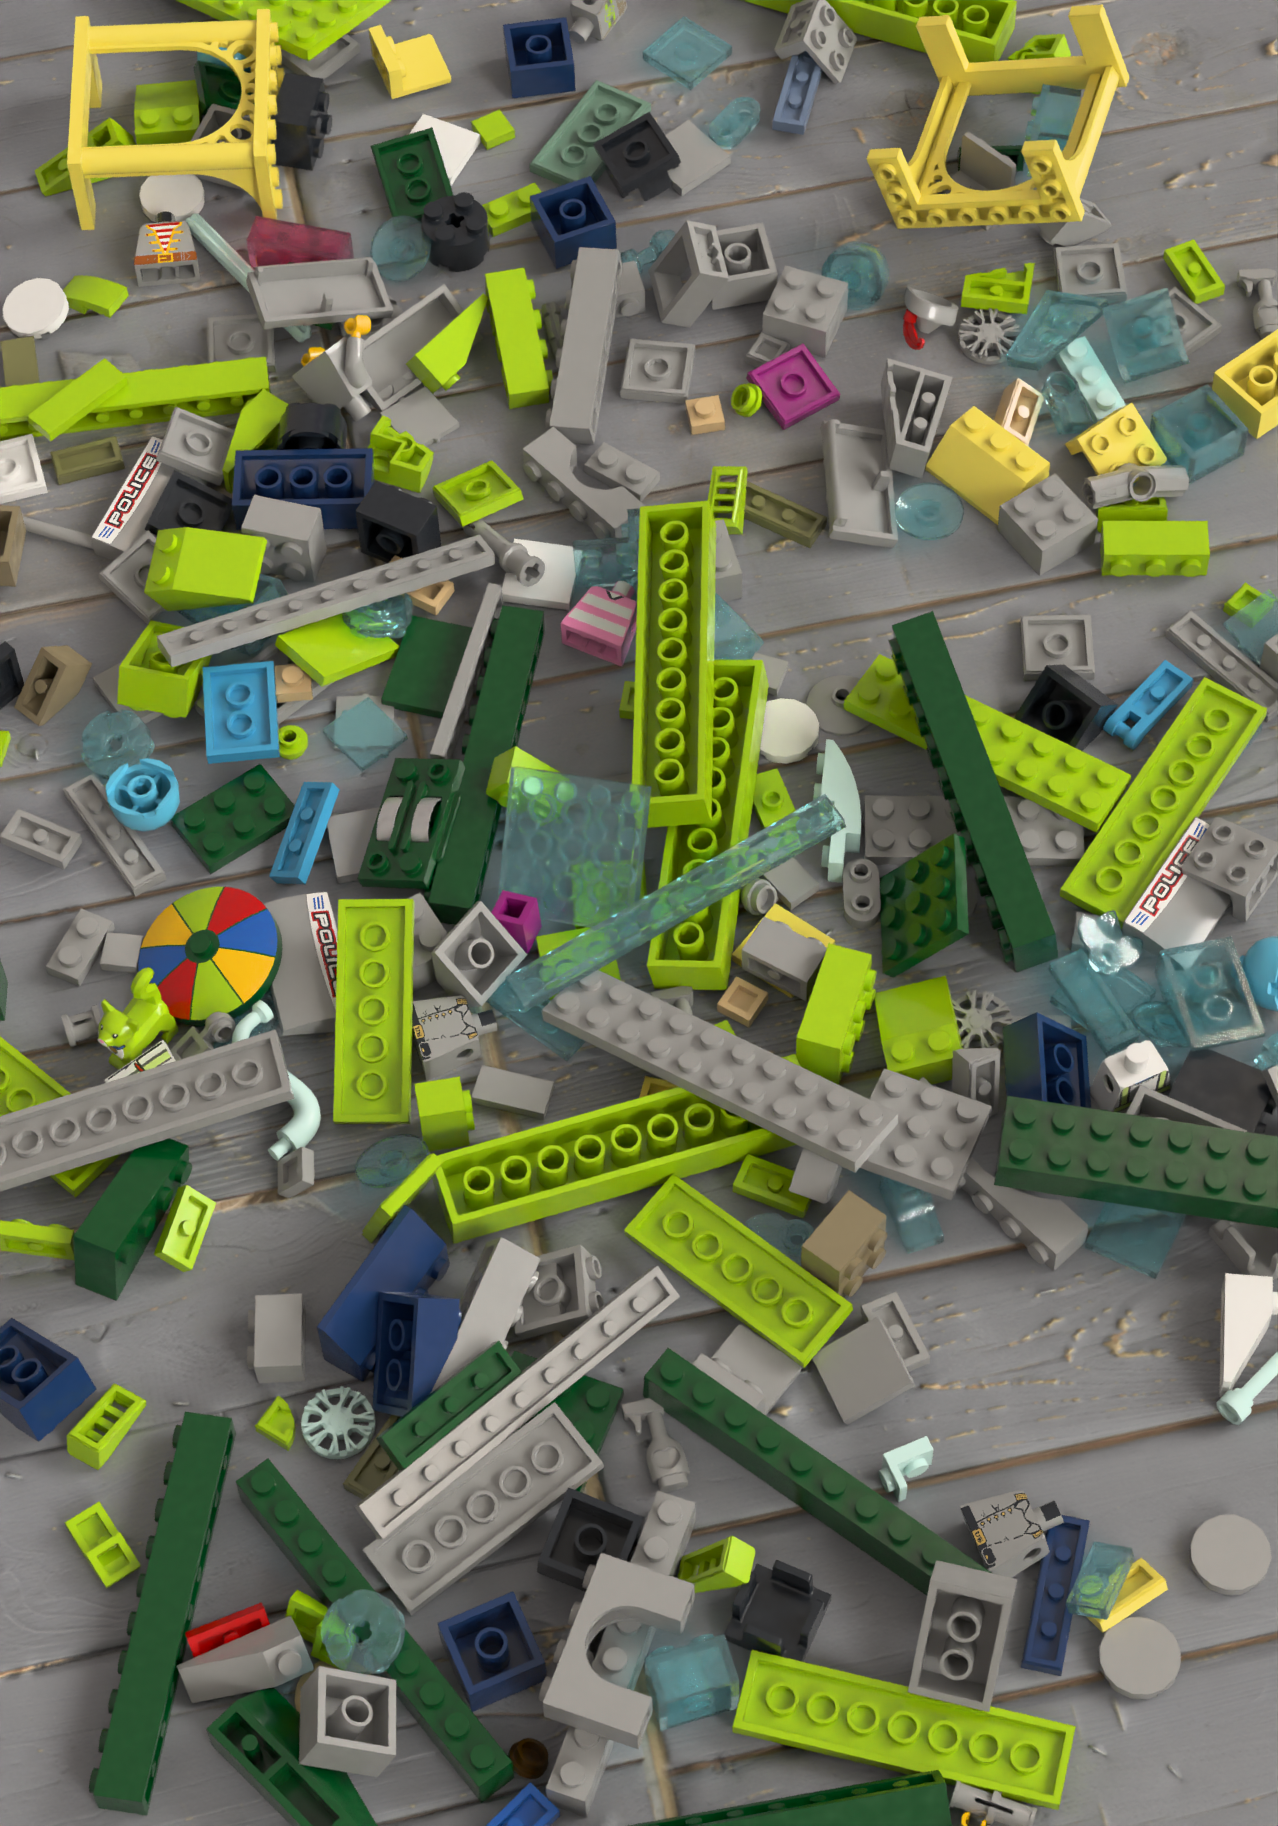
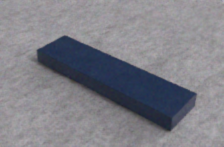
M1061 1515L1064 1523L1048 1529L1045 1538L1050 1552L1041 1559L1021 1668L1056 1676L1062 1675L1090 1520Z

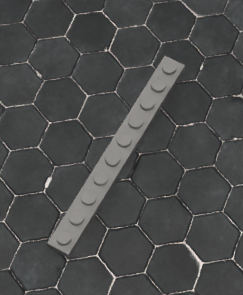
M479 534L158 635V648L171 667L186 664L199 658L221 653L240 645L252 643L278 633H284L306 624L318 622L328 617L350 612L369 604L381 602L391 597L413 592L435 583L444 582L451 578L495 565V553Z
M658 1265L648 1269L524 1369L519 1376L406 1469L395 1473L358 1503L355 1509L376 1538L383 1539L676 1301L680 1296Z

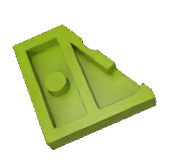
M1026 263L1022 271L1007 273L1006 268H1000L988 273L979 272L965 275L961 307L977 310L992 309L993 311L998 309V311L1012 314H1027L1035 263Z

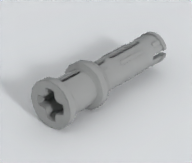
M482 518L471 523L475 526V529H472L469 525L464 526V532L467 536L481 535L495 553V557L499 559L501 568L508 573H514L517 580L523 586H533L542 578L545 571L544 562L539 557L530 556L522 544L511 543L485 523Z

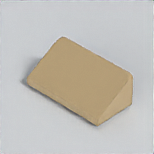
M1017 378L1004 389L994 421L1028 446L1045 395Z

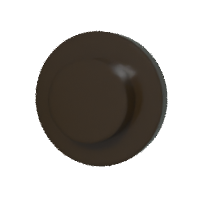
M524 1738L514 1743L508 1752V1757L513 1764V1771L524 1778H539L548 1767V1751L536 1739Z

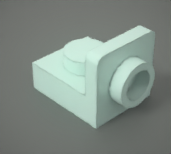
M927 1436L883 1454L882 1468L878 1471L879 1477L886 1492L893 1491L898 1502L905 1500L907 1494V1484L903 1476L906 1475L908 1478L916 1477L924 1473L929 1468V1465L932 1464L934 1449Z

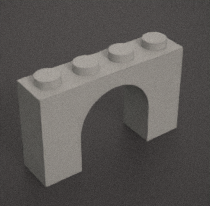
M601 1553L596 1566L590 1564L586 1571L582 1588L587 1590L582 1603L575 1601L568 1619V1625L572 1626L568 1639L561 1638L557 1645L553 1662L557 1663V1667L552 1678L545 1677L540 1689L539 1701L543 1702L544 1717L639 1750L653 1712L652 1697L612 1684L598 1676L588 1662V1648L594 1637L602 1629L620 1621H637L681 1636L695 1600V1586L693 1583Z

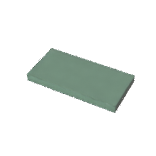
M596 80L529 164L530 172L559 185H565L589 176L596 183L606 168L593 144L644 114L651 112V103Z

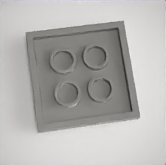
M884 1068L869 1100L897 1112L898 1124L860 1168L952 1201L989 1119L992 1106Z

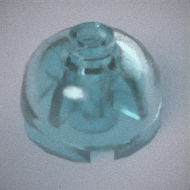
M852 241L839 246L828 256V259L822 266V276L847 282V309L858 311L870 308L883 296L890 281V269L886 257L877 247L866 242Z

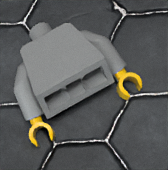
M364 315L349 318L344 323L346 333L351 334L349 338L343 337L326 351L323 347H310L307 351L308 353H305L301 358V363L304 367L292 375V378L306 392L308 399L323 405L328 403L334 404L339 409L344 407L355 422L372 411L360 396L363 391L372 385V379L365 369L363 361L364 340L360 336L367 335L370 332L371 320L368 316Z

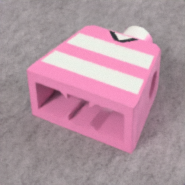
M617 581L611 591L599 586L591 587L562 620V644L622 667L636 630L637 602L631 599L635 593L634 588L625 581Z

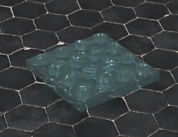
M519 766L511 767L498 898L503 890L537 898L541 920L627 934L636 933L652 786Z

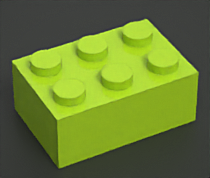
M828 943L796 1037V1057L800 1067L839 1085L843 1072L849 1074L855 1056V1052L852 1051L854 1042H860L865 1027V1020L862 1019L865 1010L870 1011L874 1001L876 990L873 989L877 971L871 969L872 954Z

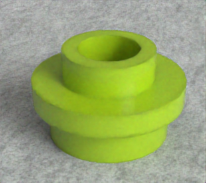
M752 383L737 386L731 396V406L738 415L743 417H750L755 414L762 403L761 389Z
M295 725L279 728L280 756L288 760L297 759L302 756L308 746L306 732L301 727ZM288 739H295L294 741L286 742Z

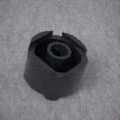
M466 192L443 197L426 204L423 210L422 229L425 254L428 260L437 267H439V264L449 267V271L453 272L467 271L480 265L484 260V255L487 250L489 252L490 248L488 216L484 207L474 200L470 193Z
M318 403L289 404L279 422L277 450L346 449L347 424L340 414V409L330 403L324 405Z

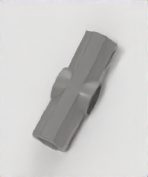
M1127 463L1119 467L1117 471L1085 478L1082 490L1087 506L1091 509H1096L1132 499L1143 502L1151 497L1183 496L1185 491L1188 490L1189 477L1186 467L1183 465L1138 466L1133 463ZM1139 477L1138 483L1133 487L1134 481Z

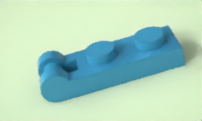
M1164 660L1108 718L1103 730L1111 736L1117 735L1124 740L1123 744L1130 749H1136L1144 736L1191 689L1194 679ZM1128 719L1136 723L1132 728L1125 724Z

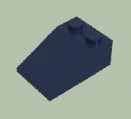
M379 1292L373 1411L402 1417L431 1393L458 1338V1328L462 1318L459 1308L460 1299L425 1293Z
M11 1318L0 1327V1413L16 1428L39 1442L47 1434L51 1433L74 1409L79 1407L96 1390V1387L77 1356Z

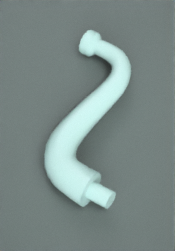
M261 1000L256 1002L252 1006V1012L236 1025L232 1035V1043L249 1038L251 1031L260 1022L267 1023L274 1017L273 1012L265 1002ZM288 1072L294 1099L287 1102L293 1108L294 1115L285 1126L276 1132L279 1140L268 1149L269 1154L276 1161L288 1152L291 1153L300 1147H305L316 1134L321 1120L320 1107L316 1097L302 1081L290 1072Z

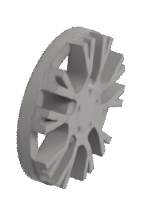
M980 309L979 312L974 311L972 316L963 319L958 332V344L961 351L971 360L982 364H999L1009 360L1017 353L1021 343V330L1019 325L1016 324V320L1012 319L1011 315L1007 317L998 313V309H995V311L989 309V312H983V309ZM978 321L980 325H974L973 323ZM1015 336V341L1005 337ZM975 340V342L968 346L965 344L964 341ZM978 348H980L981 351L979 352V354H976L975 352ZM997 350L998 356H987V351Z
M973 990V992L968 991L966 995L957 1000H952L954 1012L963 1016V1019L956 1017L957 1024L962 1026L959 1029L960 1037L964 1034L966 1035L962 1040L963 1049H969L972 1040L981 1041V1048H998L999 1050L1003 1048V1036L994 1032L993 1028L997 1026L1005 1027L1013 1023L1011 1012L1005 1001L1003 1002L994 996L992 992L987 993V991H983V993H977L976 990ZM976 1001H982V1008H976ZM970 1002L971 1008L969 1010L961 1008L962 1005ZM989 1003H992L997 1006V1008H995L992 1011L986 1010ZM1005 1015V1017L992 1020V1018ZM989 1036L995 1042L992 1046L986 1040Z

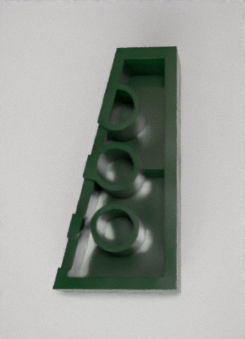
M168 1138L134 1149L73 1236L75 1285L117 1301L176 1195L178 1187L181 1184H185L191 1174L192 1164L189 1162L188 1145Z

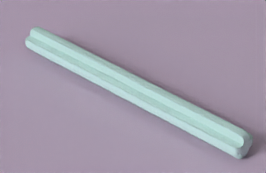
M194 213L191 217H187L185 221L188 223L190 233L249 292L246 283L248 272H254V269L199 214ZM310 325L284 327L298 342H304L312 335Z

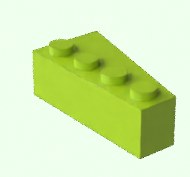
M525 268L485 274V295L488 297L486 308L487 313L490 314L492 335L495 336L498 362H502L501 374L509 409L549 403V390H551L553 374L551 369L545 370L543 361L548 359V350L545 339L539 340L537 330L542 329L539 309L533 310L531 300L536 299L533 279L527 280Z

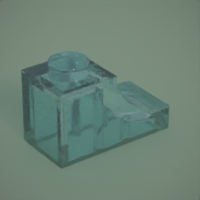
M880 1175L879 1190L907 1254L943 1243L944 1234L934 1209L931 1193Z

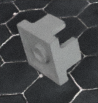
M1220 1220L1209 1228L1208 1234L1243 1275L1273 1277V1280L1278 1278V1228Z

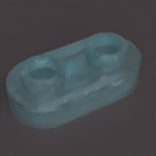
M750 97L734 99L710 123L709 138L722 149L736 147L760 122L759 103Z

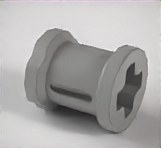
M97 1004L91 1006V1010L73 1016L61 1015L70 1047L76 1046L77 1041L98 1035L101 1016Z

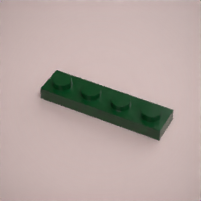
M500 1341L493 1342L376 1437V1440L399 1471L404 1470L522 1372Z

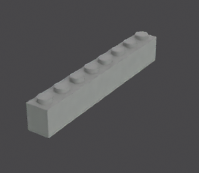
M657 1490L630 1563L676 1577L682 1556L685 1553L696 1523V1503ZM620 1621L608 1625L591 1668L607 1682L634 1691L657 1628L637 1621ZM569 1726L546 1786L547 1799L560 1809L587 1817L615 1741Z

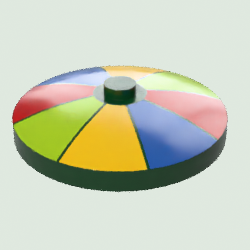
M232 887L200 889L179 898L155 919L142 942L138 970L140 971L147 967L153 969L154 975L150 983L157 985L161 999L167 1005L169 1013L175 1018L176 1022L190 1026H205L206 1019L215 1012L227 1013L234 1019L258 1002L272 985L282 958L280 929L270 911L259 899L250 893Z

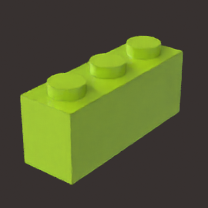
M1103 521L1100 536L1102 575H1114L1117 577L1127 575H1149L1151 577L1162 575H1183L1186 577L1206 575L1210 557L1208 521Z

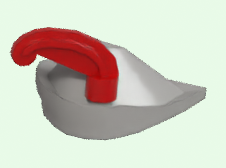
M911 284L907 285L904 295L907 310L903 317V335L910 348L920 350L923 348L925 341L923 338H918L913 323L916 322L919 331L928 334L941 325L953 326L958 306Z

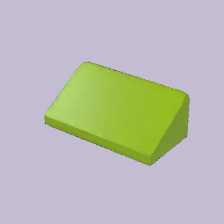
M1151 497L1143 502L1132 499L1096 508L1098 532L1101 533L1103 521H1167L1168 508L1165 497Z

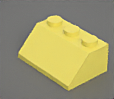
M973 406L950 425L927 462L925 470L998 525L1000 505L1049 477L1050 463Z

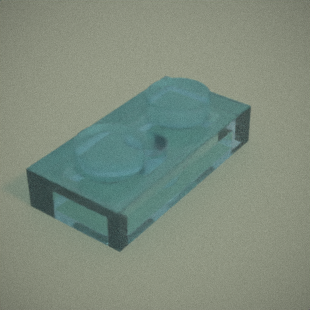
M1094 1541L1066 1601L1069 1613L1104 1620L1108 1619L1135 1558L1132 1548Z

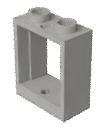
M686 220L650 267L649 274L661 323L690 328L729 279L715 226ZM690 265L692 275L682 286L680 276Z

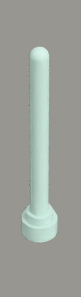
M1278 1351L1241 1389L1228 1390L1217 1401L1216 1406L1219 1412L1229 1422L1240 1425L1251 1414L1252 1400L1278 1374Z

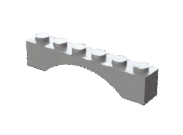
M924 1077L919 1080L930 1084ZM971 1157L957 1189L962 1188L972 1197L973 1203L981 1212L985 1214L990 1213L999 1221L1000 1227L1006 1235L1012 1239L1017 1238L1027 1247L1029 1254L1036 1262L1040 1264L1045 1263L1050 1269L1055 1271L1086 1243L1089 1225L1061 1200L1040 1198L1020 1192L1014 1188L994 1185L995 1178Z

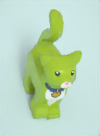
M149 967L143 968L134 977L131 984V993L134 998L123 1012L114 1008L105 999L101 1002L104 1015L98 1026V1041L113 1052L109 1057V1064L118 1070L142 1054V1050L156 1038L160 1031L163 1033L161 1039L167 1044L179 1031L175 1018L169 1013L167 1005L161 999L157 985L150 983L154 971Z

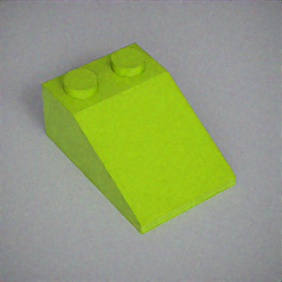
M196 80L136 85L134 122L137 145L175 144L191 141L202 122Z
M191 527L158 530L144 593L166 611L253 603L267 540L264 537Z
M151 620L119 666L117 704L129 706V708L136 711L149 710L163 713L171 718H186L197 700L203 683L202 667L209 666L212 655L171 667L158 648L157 636L184 627Z
M946 975L875 993L876 1012L887 1069L916 1080L924 1077L931 1085L952 1080L953 1051L963 1049Z

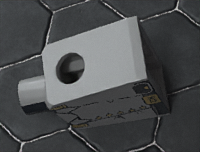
M464 996L413 1001L412 1038L426 1080L433 1079L477 1059L481 1055L478 1036L498 1031L492 1009L471 1015Z
M1022 1490L960 1506L965 1523L986 1569L993 1574L1010 1578L1039 1561L1050 1552L1043 1532L1064 1523L1054 1500L1032 1509L1025 1492Z

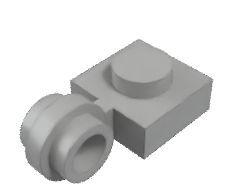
M212 1013L206 1019L205 1028L202 1032L192 1026L170 1052L177 1061L214 1049L212 1046L213 1042L225 1043L232 1039L235 1021L227 1013Z

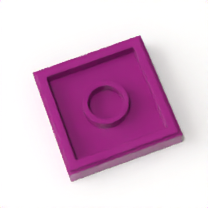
M804 343L748 372L746 377L749 383L755 384L761 389L763 403L783 430L837 402L841 395Z

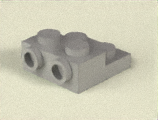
M581 1244L537 1256L540 1258L536 1271L539 1272L538 1279L534 1287L528 1293H525L520 1304L523 1306V1312L515 1325V1334L519 1338L525 1339L556 1330L563 1336L568 1335L604 1306L602 1295L599 1291H596L595 1280L600 1279L602 1276L600 1263L597 1257L592 1256Z

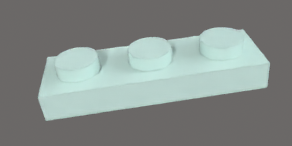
M1085 336L1054 346V357L1094 424L1119 407L1126 405Z

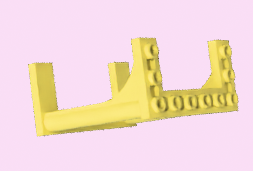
M1103 4L1071 7L1068 17L1083 56L969 63L949 15L919 17L916 28L940 83L920 140L908 164L901 148L870 149L867 156V162L898 229L1082 221L1085 211L1080 201V195L1116 87H1126L1129 80L1126 66ZM1085 89L1068 141L1062 152L1057 140L1024 142L1021 152L1032 176L1031 179L1005 189L982 191L966 188L956 183L947 173V153L968 96ZM944 190H951L949 194H938Z
M257 9V20L90 26L89 16L75 18L67 166L81 230H95L96 203L90 178L184 174L212 176L239 186L256 200L261 208L264 223H277V209L283 208L282 190L276 189V187H279L278 167H272V165L276 164L275 144H271V140H276L277 132L275 119L271 120V115H277L276 98L285 72L284 68H278V65H282L281 45H275V42L279 41L278 23L271 21L270 9ZM219 47L226 48L227 50H220ZM175 50L196 51L211 55L227 64L240 81L242 93L236 112L225 125L208 136L190 142L175 144L87 147L89 108H101L102 80L96 54ZM238 52L244 55L246 59L236 60L233 57ZM251 67V73L244 72V69ZM249 115L250 121L243 120V117ZM241 128L248 131L251 136L246 140L235 138L231 132L234 129ZM225 139L226 143L224 141L221 143H217V141Z

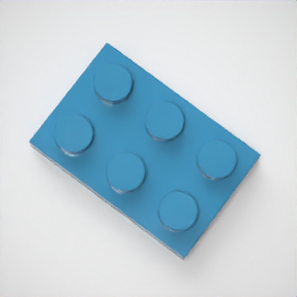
M266 661L202 667L206 756L208 764L280 757L274 662Z

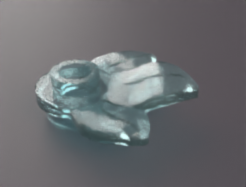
M1114 910L1102 914L1095 921L1085 914L1081 916L1078 923V934L1088 950V962L1095 972L1103 976H1111L1118 972L1121 966H1132L1138 961L1143 949V940L1132 936H1122L1118 917Z
M777 1213L759 1214L746 1221L747 1228L801 1266L802 1245L815 1231L808 1222L800 1219L787 1221ZM793 1235H800L804 1241L796 1245L790 1241V1238Z

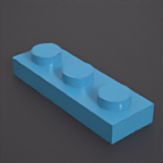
M303 782L269 875L276 883L306 885L340 791L334 783Z

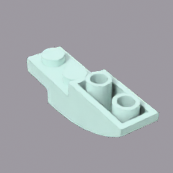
M826 739L825 753H818L816 774L823 776L822 783H815L813 804L820 805L819 819L826 820L824 836L831 837L830 846L823 845L821 867H828V882L842 883L845 852L860 853V799L854 776L844 754L834 740Z

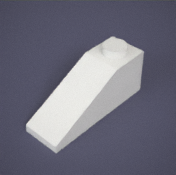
M1225 1273L1221 1289L1219 1397H1222L1228 1390L1233 1389L1265 1335L1271 1316L1278 1315V1292L1273 1291V1277Z

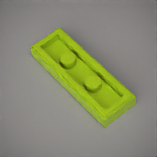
M104 358L27 415L28 422L49 441H52L128 385L127 376Z

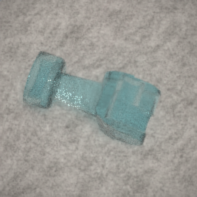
M671 229L656 232L650 239V247L639 253L634 249L621 252L622 263L635 261L639 274L642 273L643 265L655 262L676 233Z

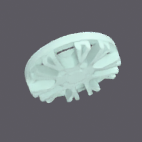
M344 1386L327 1391L323 1389L321 1390L322 1392L316 1393L315 1397L309 1400L307 1406L304 1407L301 1420V1429L307 1445L316 1454L329 1459L349 1458L365 1449L372 1440L376 1427L375 1414L366 1397L359 1391L356 1392L351 1390L350 1387L344 1388ZM340 1397L337 1405L330 1404L328 1399ZM351 1398L352 1401L349 1407H344L347 1399ZM320 1403L328 1409L326 1412H323L318 1407ZM359 1405H362L366 1412L358 1415L353 1414V1410ZM311 1414L322 1418L318 1422L308 1423ZM354 1422H369V1426L355 1425ZM321 1428L324 1429L323 1431L313 1435L312 1437L310 1436V1433L315 1432ZM353 1432L364 1436L356 1445L349 1438ZM326 1437L333 1439L329 1450L319 1446ZM345 1439L346 1450L339 1451L338 1440Z

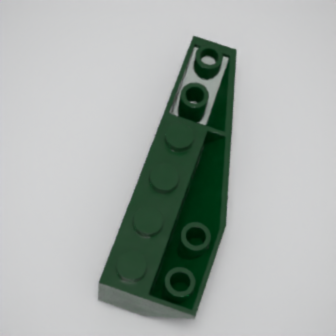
M274 1687L262 1689L236 1700L206 1728L212 1746L291 1826H377L346 1772L299 1764L300 1713Z

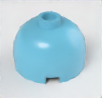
M149 758L139 759L140 764L131 767L128 766V763L120 766L110 776L106 784L108 805L117 820L132 830L142 832L156 830L166 825L173 818L180 803L179 784L171 767L160 760Z
M1270 936L1255 942L1249 948L1246 955L1240 957L1236 972L1237 976L1241 978L1242 989L1249 1000L1259 1007L1278 1012V936Z

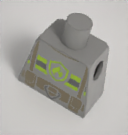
M572 0L570 9L574 25L569 31L570 38L579 44H584L589 36L597 40H604L627 10V1Z

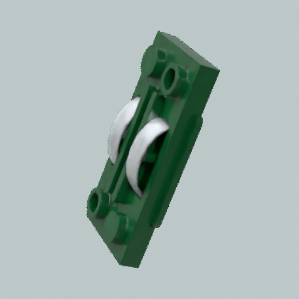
M395 758L357 878L362 887L429 889L436 863L443 859L461 800V795L458 791L466 768L461 759Z

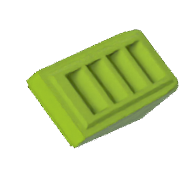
M713 466L708 500H710L715 521L724 519L729 534L743 535L748 473L746 466ZM721 476H738L737 482H720ZM720 489H736L735 494H719ZM719 501H734L733 506H718ZM718 513H732V518L717 517Z
M114 1383L67 1434L68 1453L92 1468L99 1470L146 1406V1400ZM115 1402L127 1410L124 1413L111 1405ZM106 1415L117 1422L114 1424L103 1418V1416ZM95 1428H97L98 1430H100V1431H102L103 1433H105V1435L102 1436L101 1434H99V1433H97V1432H95V1431H93V1430H94Z
M732 1535L682 1556L677 1578L693 1583L695 1593L741 1586L750 1580L755 1549Z

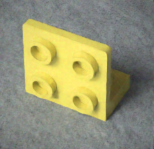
M381 25L369 28L372 57L391 99L451 82L450 72L431 34L394 44L391 36L386 37Z
M1133 403L1119 407L1065 443L1071 455L1083 452L1097 475L1117 471L1119 467L1127 463H1133L1138 466H1160L1167 461L1166 456Z

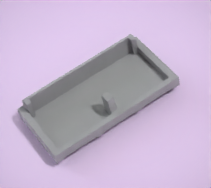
M372 257L257 266L254 272H248L246 283L263 330L278 327L346 322L349 318H355L357 315L368 316L370 319L392 318L394 310L377 265Z
M835 419L824 420L821 425L827 491L829 538L888 548L895 547L898 542L893 477L892 470L889 469L885 430L840 423V420Z

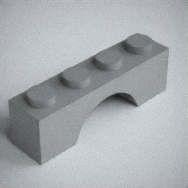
M554 426L523 448V470L528 478L534 482L538 481L546 488L553 500L561 501L569 508L576 520L584 521L591 527L599 540L607 541L613 548L617 549L639 533L640 507L645 505L623 486L602 490L588 487L579 482L573 475L577 468L576 445Z

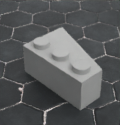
M887 358L881 381V393L889 469L918 478L923 477L953 377Z

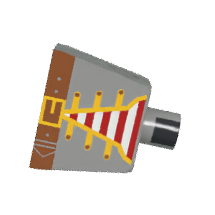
M160 212L156 215V223L143 224L140 227L134 259L139 287L201 281L197 255L188 223L184 220L175 221V216L171 212Z

